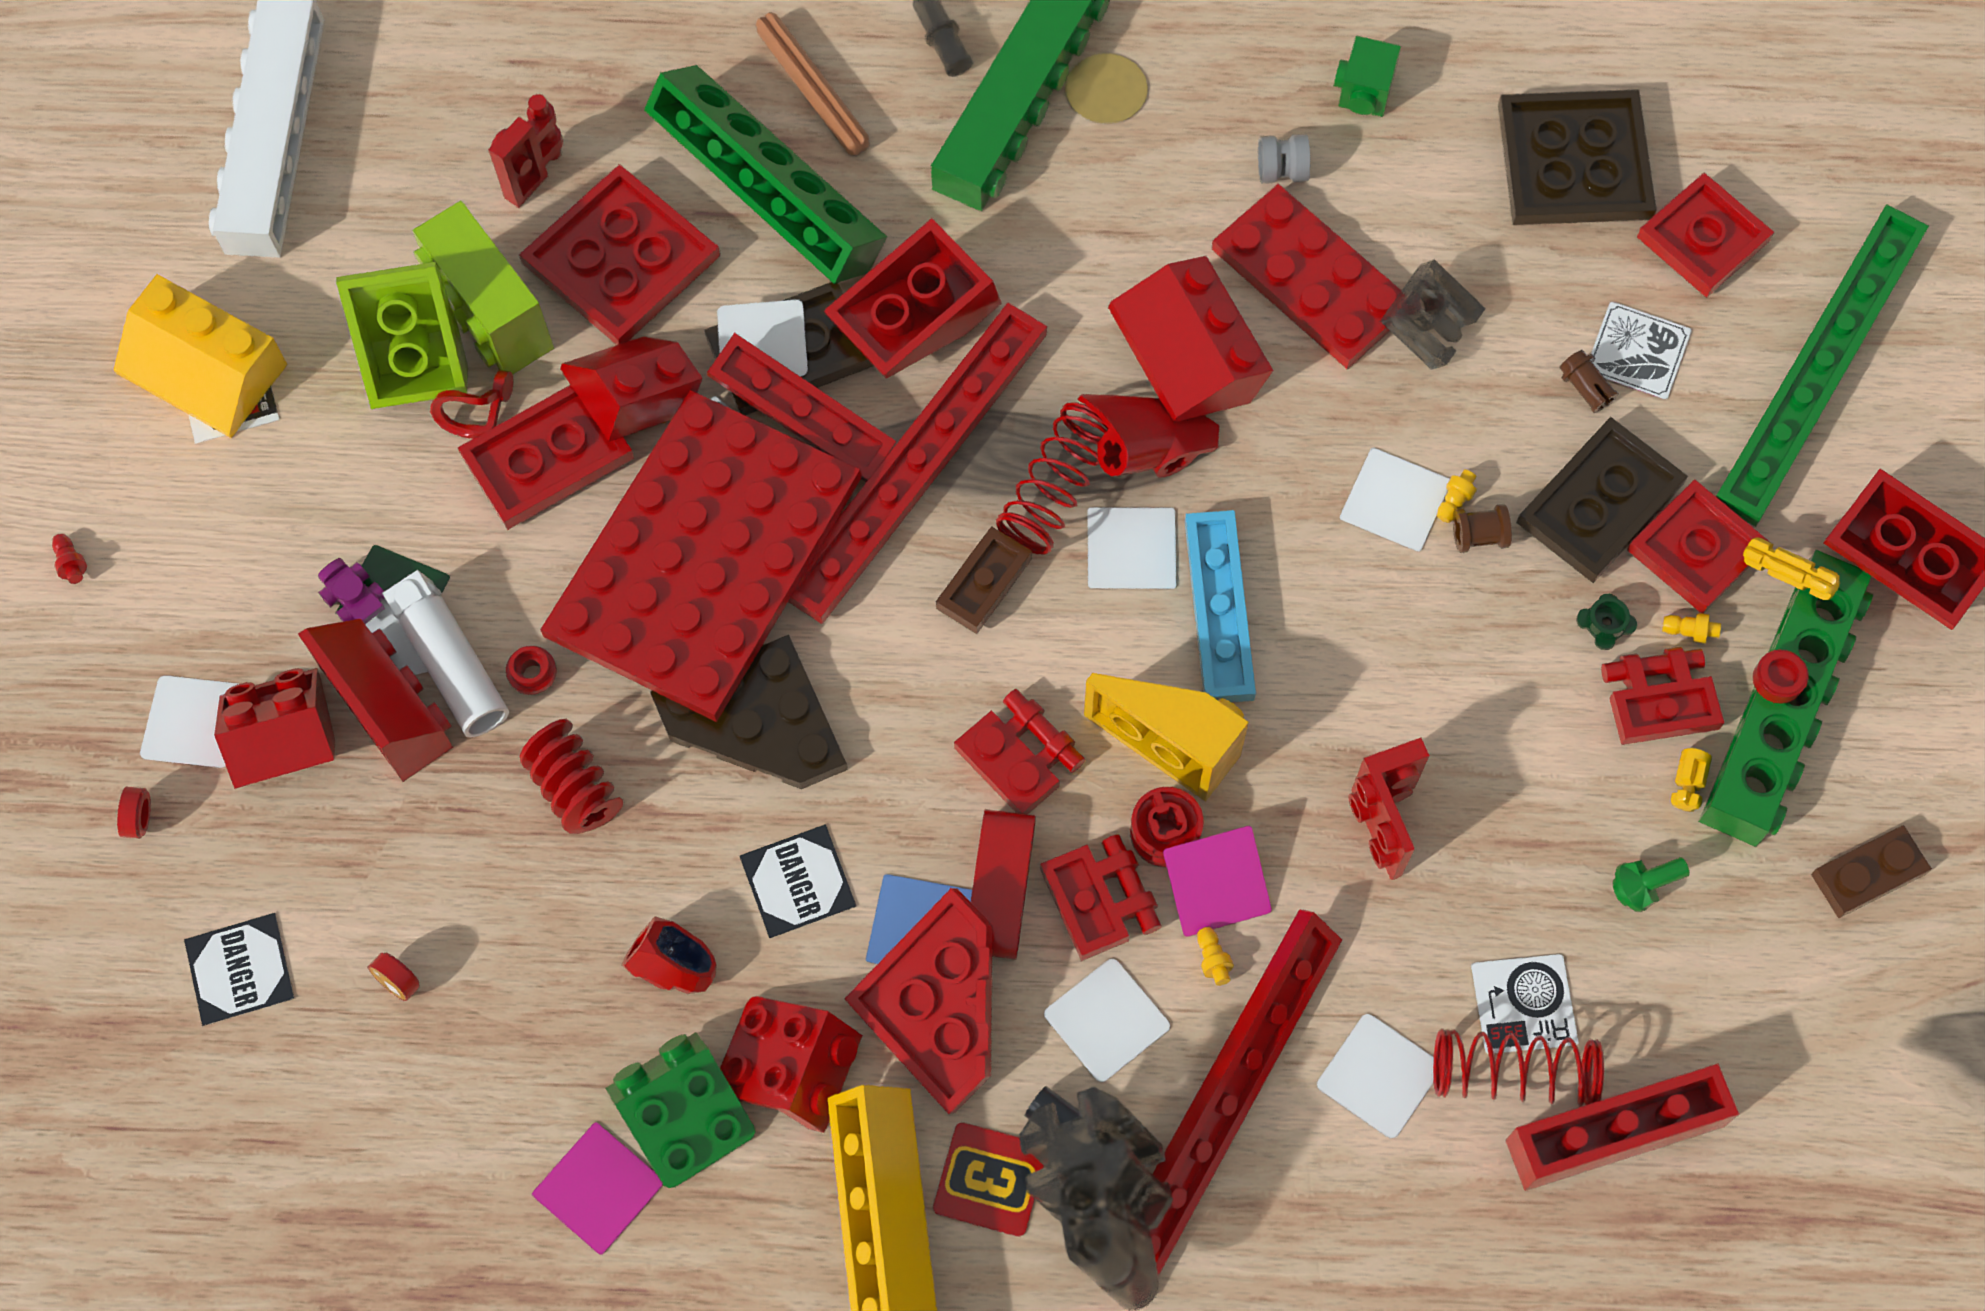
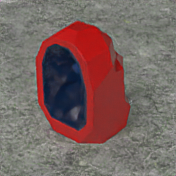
M655 916L640 932L621 965L634 977H640L660 989L669 991L675 989L686 994L705 992L711 985L716 975L717 964L714 955L702 940L674 921Z

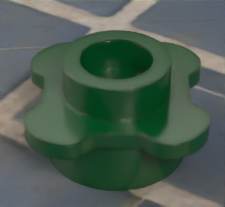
M1613 594L1601 595L1590 609H1581L1576 618L1578 626L1590 632L1595 638L1594 643L1596 647L1601 650L1612 649L1617 639L1623 635H1632L1637 628V621L1634 616L1630 615L1628 607ZM1608 618L1611 621V625H1604L1602 619Z

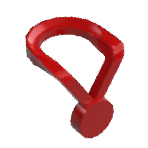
M499 370L495 375L492 389L481 396L457 390H446L438 393L430 405V413L434 421L449 433L474 439L497 425L501 402H508L511 397L514 383L513 374L509 371ZM447 401H458L472 405H487L491 403L487 424L484 426L456 422L444 412L442 405Z

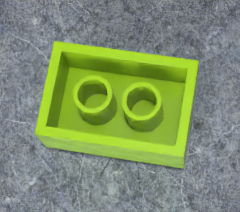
M462 200L412 230L419 249L413 252L418 263L436 262L458 327L462 333L470 331L476 340L473 343L476 351L489 368L496 364L500 370L515 374L554 349L539 302Z

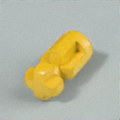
M1694 748L1682 750L1675 783L1683 788L1682 790H1677L1676 793H1672L1671 803L1675 808L1694 812L1695 809L1701 807L1703 798L1695 794V791H1700V788L1706 787L1712 756L1708 752Z

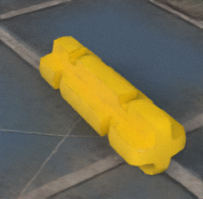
M1753 538L1745 548L1743 556L1744 562L1759 571H1763L1765 568L1769 569L1768 575L1800 590L1810 588L1809 594L1822 600H1830L1840 586L1838 573L1823 566L1816 569L1814 568L1816 563L1784 548L1778 547L1774 550L1772 549L1774 544L1762 538Z

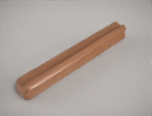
M769 12L764 17H760L756 22L758 35L849 155L857 156L862 151H866L870 145L868 134L778 15Z

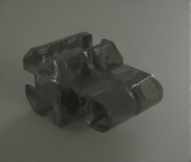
M1091 1087L1077 1093L1081 1117L1060 1124L1057 1118L1056 1106L1050 1103L1035 1109L1019 1135L1021 1152L1024 1155L1033 1154L1046 1167L1025 1176L1027 1191L1062 1224L1065 1248L1069 1259L1122 1308L1131 1311L1139 1310L1150 1304L1159 1288V1277L1150 1230L1158 1227L1173 1202L1170 1184L1167 1181L1161 1183L1147 1169L1150 1166L1165 1161L1163 1146L1117 1097L1096 1087Z

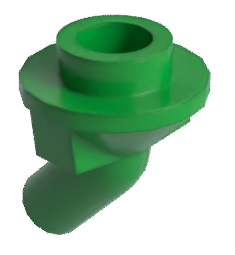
M1682 857L1648 870L1642 860L1631 863L1624 862L1616 868L1613 880L1614 893L1624 906H1629L1635 912H1643L1651 905L1660 901L1656 891L1657 888L1688 877L1690 875L1689 867Z

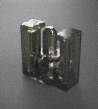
M1434 259L1418 266L1380 322L1433 370L1447 365L1456 350L1452 346L1446 348L1428 330L1434 329L1447 342L1457 343L1462 338L1461 327L1476 323L1486 308ZM1420 299L1422 300V302H1423V304H1424V309H1425V310H1423V308H1422V306H1421ZM1447 309L1458 318L1456 323L1445 313Z

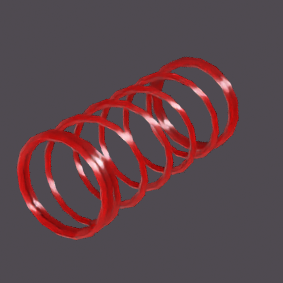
M1069 402L1062 406L1060 410L1061 417L1053 421V431L1056 437L1046 438L1041 442L1040 450L1043 458L1034 459L1028 465L1031 479L1022 480L1016 485V494L1019 500L1011 501L1004 505L1003 513L998 515L996 519V526L1000 532L1030 549L1034 554L1045 555L1050 553L1051 549L1054 548L1053 539L1042 526L1023 515L1008 512V508L1015 504L1022 505L1034 518L1043 524L1055 529L1065 528L1064 521L1053 511L1039 504L1024 501L1020 495V487L1025 483H1034L1043 494L1054 502L1069 508L1077 506V501L1072 494L1053 483L1037 480L1032 473V469L1037 462L1043 461L1068 482L1081 487L1090 485L1088 477L1082 471L1066 462L1048 458L1044 451L1045 445L1049 441L1057 440L1065 450L1078 460L1089 465H1100L1099 461H1091L1080 456L1067 446L1064 441L1087 450L1098 460L1096 451L1079 441L1060 437L1057 432V424L1063 421L1080 438L1094 444L1099 443L1101 436L1084 430L1073 421L1078 420L1087 423L1104 434L1109 429L1095 412L1082 403ZM1067 410L1082 412L1100 422L1104 427L1092 420L1068 415ZM1052 463L1074 471L1085 480V483L1070 478ZM1041 485L1053 488L1061 492L1066 497H1068L1073 502V504L1066 503L1056 498L1055 496L1050 494L1046 489H1044ZM1030 507L1039 509L1049 514L1050 516L1055 518L1061 525H1057L1050 521H1047L1046 519L1035 513ZM1002 520H1006L1008 525L1016 534H1014L1010 529H1008ZM1012 522L1018 523L1037 534L1047 546L1041 545L1025 536Z
M1440 1029L1437 1033L1434 1049L1433 1082L1434 1091L1438 1097L1441 1095L1446 1097L1450 1091L1453 1070L1452 1035H1455L1461 1058L1462 1096L1464 1098L1468 1096L1470 1070L1475 1048L1479 1038L1484 1037L1490 1060L1491 1098L1493 1101L1497 1098L1500 1064L1509 1039H1513L1517 1050L1520 1070V1101L1522 1103L1526 1100L1527 1074L1532 1052L1537 1041H1542L1546 1051L1550 1085L1549 1103L1551 1105L1555 1102V1081L1560 1056L1567 1042L1571 1043L1577 1063L1579 1082L1578 1105L1581 1107L1583 1104L1588 1105L1601 1100L1604 1083V1054L1598 1039H1589L1587 1041L1581 1061L1577 1044L1571 1037H1566L1560 1043L1553 1062L1548 1042L1542 1035H1537L1529 1046L1524 1062L1519 1040L1513 1033H1509L1502 1040L1495 1063L1490 1038L1484 1031H1480L1473 1039L1466 1063L1464 1045L1459 1033L1455 1029ZM1592 1063H1593V1084H1592Z

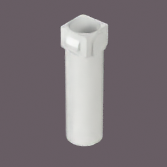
M416 570L384 591L382 594L391 607L393 616L399 619L402 628L465 736L477 737L483 735L503 723L509 715V710L442 598L441 591L434 585L433 581L419 570Z

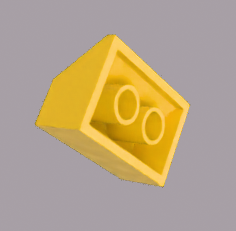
M156 274L128 309L114 371L117 375L232 438L288 364L273 337Z

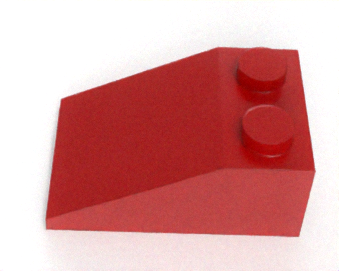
M931 218L827 307L824 312L887 379L968 334L998 308L1002 302L994 281Z

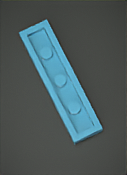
M1235 510L1185 514L1184 522L1203 692L1208 693L1217 700L1224 698L1231 702L1254 701L1256 690Z

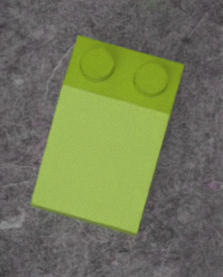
M436 262L336 277L337 288L371 409L433 400L438 393L446 390H457L467 393L468 364L459 327Z

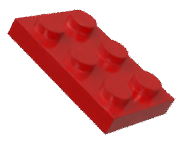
M571 385L457 447L464 462L507 530L634 459L633 452L624 437L610 442L607 440Z

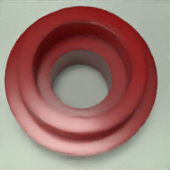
M538 646L519 648L511 655L506 665V676L510 685L517 692L525 695H535L547 690L554 682L557 673L556 663L552 655L544 648ZM531 666L541 668L540 673L536 677H524V672L527 668Z

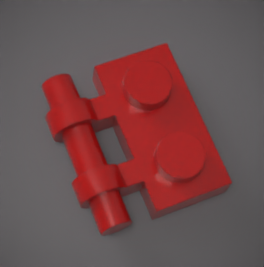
M535 94L528 100V120L525 121L518 116L508 128L502 129L497 133L491 147L488 149L504 198L518 208L548 177L546 165L551 160H557L562 153L563 138L560 129L555 125L557 117L554 107L541 94Z
M1682 647L1665 649L1662 655L1640 658L1635 653L1622 655L1619 661L1602 664L1601 672L1605 683L1623 681L1627 686L1625 690L1613 691L1609 698L1621 745L1721 729L1724 719L1712 676L1692 679L1690 670L1705 667V656L1702 649L1684 651ZM1667 674L1671 680V683L1648 686L1646 677Z
M1014 689L1003 700V703L1014 716L1004 724L991 710L954 742V749L1016 813L1028 815L1059 788L1060 780L1050 771L1056 763L1060 761L1073 773L1083 765L1086 759L1073 747L1075 745L1073 738L1065 730L1059 732L1043 716L1045 710L1034 699L1028 701L1018 689ZM1028 730L1045 746L1037 755L1019 739Z
M1119 834L1110 836L1101 842L1108 858L1095 862L1087 844L1040 864V871L1081 961L1129 942V934L1123 923L1126 920L1136 919L1143 935L1151 934L1162 927L1155 912L1158 904L1152 892L1145 891L1136 871V868L1139 866L1138 861L1132 850H1126ZM1117 878L1127 899L1114 903L1105 880Z

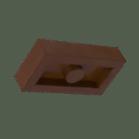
M991 526L936 600V609L975 634H978L1032 560V551Z
M1902 825L1816 868L1811 875L1839 919L1925 876L1932 868L1905 826Z

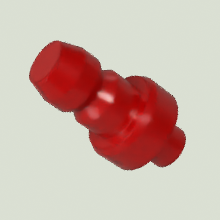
M60 533L52 538V548L57 558L54 565L56 572L61 579L68 580L71 584H77L83 580V574L87 570L85 559L80 553L75 551L71 539L66 534Z

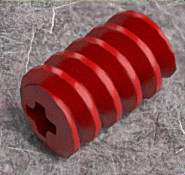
M565 718L554 721L540 729L528 740L519 757L522 766L530 770V777L533 783L541 786L542 797L551 802L552 812L557 817L562 818L561 824L563 829L569 834H581L601 827L611 821L621 810L623 799L618 797L606 801L614 792L615 787L609 781L597 784L603 777L604 770L598 765L587 768L593 761L594 755L589 750L577 752L583 745V739L578 734L567 736L572 730L573 724Z

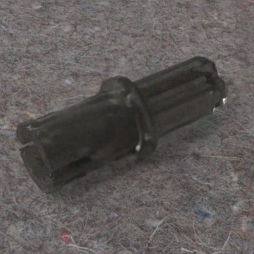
M914 0L913 9L926 31L925 41L929 46L935 48L947 75L955 77L968 71L973 65V60L967 53L958 35L959 26L957 22L949 18L940 0Z

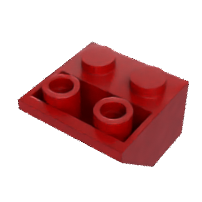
M300 668L290 669L277 675L273 681L258 685L252 682L241 683L229 688L225 694L219 696L214 736L234 789L335 759V737L318 668L308 671Z

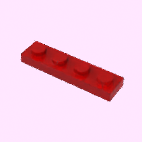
M735 332L707 371L708 377L812 447L861 470V479L865 482L869 480L896 444L894 439Z

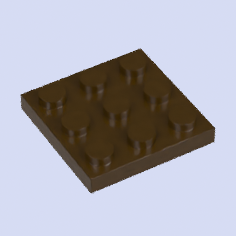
M1639 89L1505 94L1500 96L1498 110L1513 225L1650 220L1655 215L1657 209Z

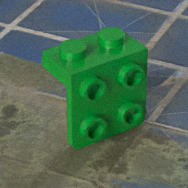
M697 1032L689 1037L686 1034H682L670 1039L661 1046L658 1056L643 1065L638 1062L623 1068L614 1076V1083L605 1088L660 1181L667 1188H674L745 1144L755 1135L753 1123L708 1047Z

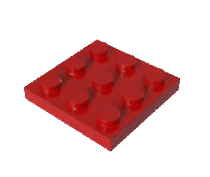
M620 164L519 254L522 265L616 345L628 342L721 256L718 245Z

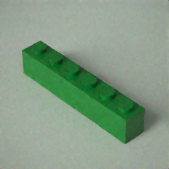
M1110 0L1029 1L931 164L932 190L981 212L990 197H998L1006 180V169L1011 161L1018 162L1028 141L1026 135L1032 125L1038 127L1043 121L1048 109L1049 102L1047 100L1053 90L1060 91L1069 73V62L1074 55L1079 57L1083 53L1090 35L1089 28L1094 20L1100 22L1103 19Z

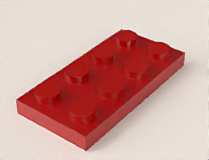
M1280 184L1274 186L1213 239L1211 250L1346 369H1349L1409 315L1414 307L1415 302Z

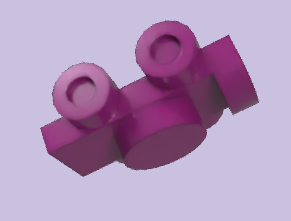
M338 558L325 566L318 574V578L325 585L318 594L330 608L338 601L342 604L343 607L336 612L342 622L361 618L367 624L385 609L381 603L385 599L382 594L384 591L376 582L372 583L369 587L363 583L370 576L358 562L349 567L342 558Z

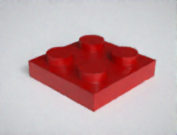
M1704 172L1640 228L1637 238L1707 298L1766 246L1775 232Z
M1694 479L1630 543L1627 551L1700 613H1705L1750 567L1744 562L1743 556L1749 542L1753 538H1762L1768 542L1770 541Z

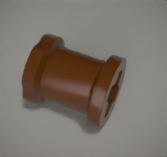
M1498 504L1494 510L1466 513L1464 509L1454 510L1453 534L1459 553H1467L1470 547L1498 544L1501 549L1511 546V520L1505 504Z

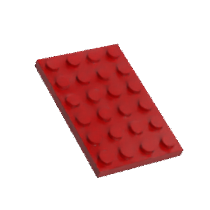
M690 390L540 630L543 637L717 722L861 480V470Z

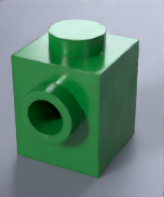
M1356 35L1349 61L1340 59L1334 81V87L1342 88L1338 107L1350 109L1352 112L1360 115L1372 114L1383 117L1401 46Z

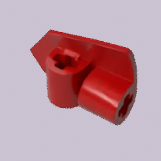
M1081 394L1077 398L1078 401L1095 412L1109 428L1098 443L1097 456L1101 468L1110 476L1138 473L1153 468L1159 478L1168 477L1184 469L1199 454L1214 452L1218 448L1219 424L1205 415L1173 422L1159 398Z

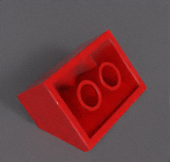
M1207 256L1169 263L1112 300L1108 305V309L1173 422L1250 404L1274 371Z
M1881 468L1823 542V544L1950 630L1955 628L1985 587V538Z
M360 618L310 627L298 633V636L322 672L402 782L453 748L445 734V731L452 727L435 702L426 707L417 694L424 690L423 686L407 665L399 670L390 659L397 652L380 628L371 633Z

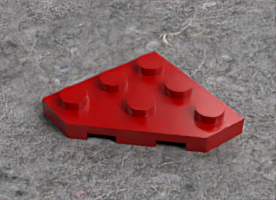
M950 888L844 998L948 1114L956 1113L991 1077L993 926L958 888Z

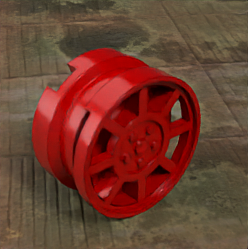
M1159 787L1150 790L1138 800L1133 809L1130 826V839L1133 848L1146 862L1158 867H1167L1163 854L1165 849L1201 839L1204 824L1202 810L1198 802L1190 794L1179 788Z

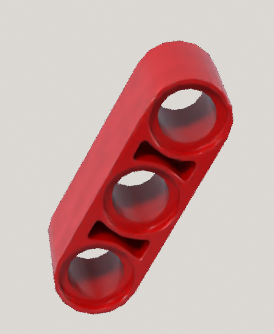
M984 810L971 903L993 926L992 957L1017 959L1033 847L1035 815Z

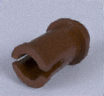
M1579 350L1560 365L1559 368L1564 373L1561 378L1564 382L1570 381L1591 407L1592 412L1597 413L1603 409L1602 405L1604 403L1606 406L1611 404L1618 397L1619 393L1612 388L1593 364L1595 357L1592 354L1586 355L1583 350Z

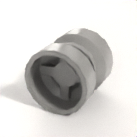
M1307 134L1292 135L1288 140H1278L1275 136L1259 137L1258 169L1261 183H1275L1279 178L1288 177L1293 182L1309 180L1310 147Z

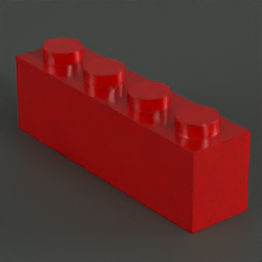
M1717 1063L1516 1127L1505 1141L1524 1191L1724 1128L1739 1115V1112L1720 1066Z

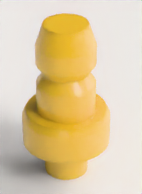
M1464 469L1460 477L1452 475L1446 485L1448 492L1445 496V501L1440 504L1437 511V517L1443 522L1450 523L1453 520L1454 510L1462 507L1465 501H1470L1474 497L1477 488L1473 485V482L1477 476L1473 472Z
M1704 613L1696 614V618L1687 616L1681 618L1678 615L1664 616L1662 631L1670 635L1680 633L1683 636L1693 637L1695 643L1706 644L1707 636L1720 637L1721 623L1709 622L1710 614Z
M1211 927L1200 929L1197 932V941L1199 947L1203 949L1202 955L1204 959L1201 963V968L1204 976L1214 978L1217 986L1225 985L1231 981L1228 972L1234 968L1231 956L1227 952H1223L1221 945L1218 944L1219 938L1217 933Z

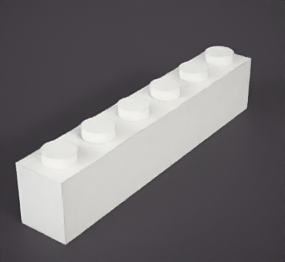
M258 0L256 10H251L249 13L248 28L251 37L249 47L244 48L241 53L243 77L241 87L235 88L233 94L235 118L233 127H228L225 134L227 159L225 167H220L217 175V188L219 192L217 208H212L209 215L210 233L216 237L225 255L281 257L324 25V19L316 0Z

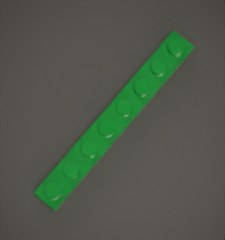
M1887 204L1884 207L1716 495L1719 500L1746 522L1756 527L1929 225Z

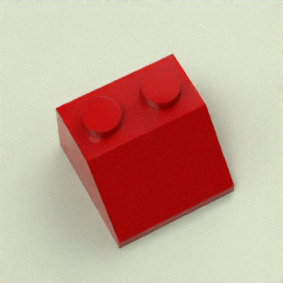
M646 336L562 363L560 368L609 442L672 420L688 392L692 390L698 393L703 379L678 342Z

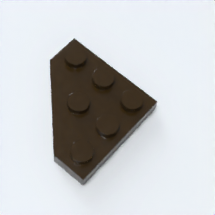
M789 635L762 645L717 722L654 691H650L668 737L673 743L687 748L692 746L716 755L717 759L753 772L755 770L780 778L783 783L799 789H804L848 770L845 758Z

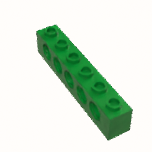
M698 65L665 71L659 74L644 109L647 114L833 284L867 274L871 270L887 239V236Z
M1818 550L1814 551L1809 560L1816 563L1814 567L1816 569L1823 566L1838 573L1840 586L1830 600H1822L1809 594L1810 588L1800 590L1795 587L1768 651H1791L1798 655L1806 664L1809 674L1808 682L1804 690L1797 697L1801 706L1770 702L1763 698L1754 686L1698 821L1754 847L1762 841L1767 833L1775 836L1783 823L1788 808L1780 805L1786 789L1793 792L1802 776L1805 764L1799 762L1798 758L1803 746L1811 748L1820 731L1822 720L1815 718L1820 703L1827 706L1836 691L1840 678L1832 675L1837 661L1845 663L1857 637L1849 633L1854 619L1858 621L1863 619L1873 598V594L1866 591L1872 577L1857 566ZM1816 608L1827 610L1833 616L1834 621L1822 618ZM1799 650L1811 652L1816 657L1818 663H1811L1803 659ZM1763 734L1776 736L1782 742L1783 749H1775L1768 745ZM1746 777L1760 780L1765 786L1766 793H1758L1752 790L1746 782Z

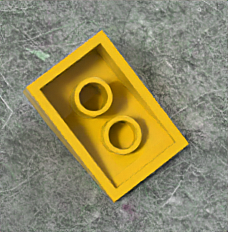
M1092 673L1086 680L1084 716L1205 802L1241 757L1249 722L1244 719L1243 712L1227 699L1220 698L1217 700L1206 692Z

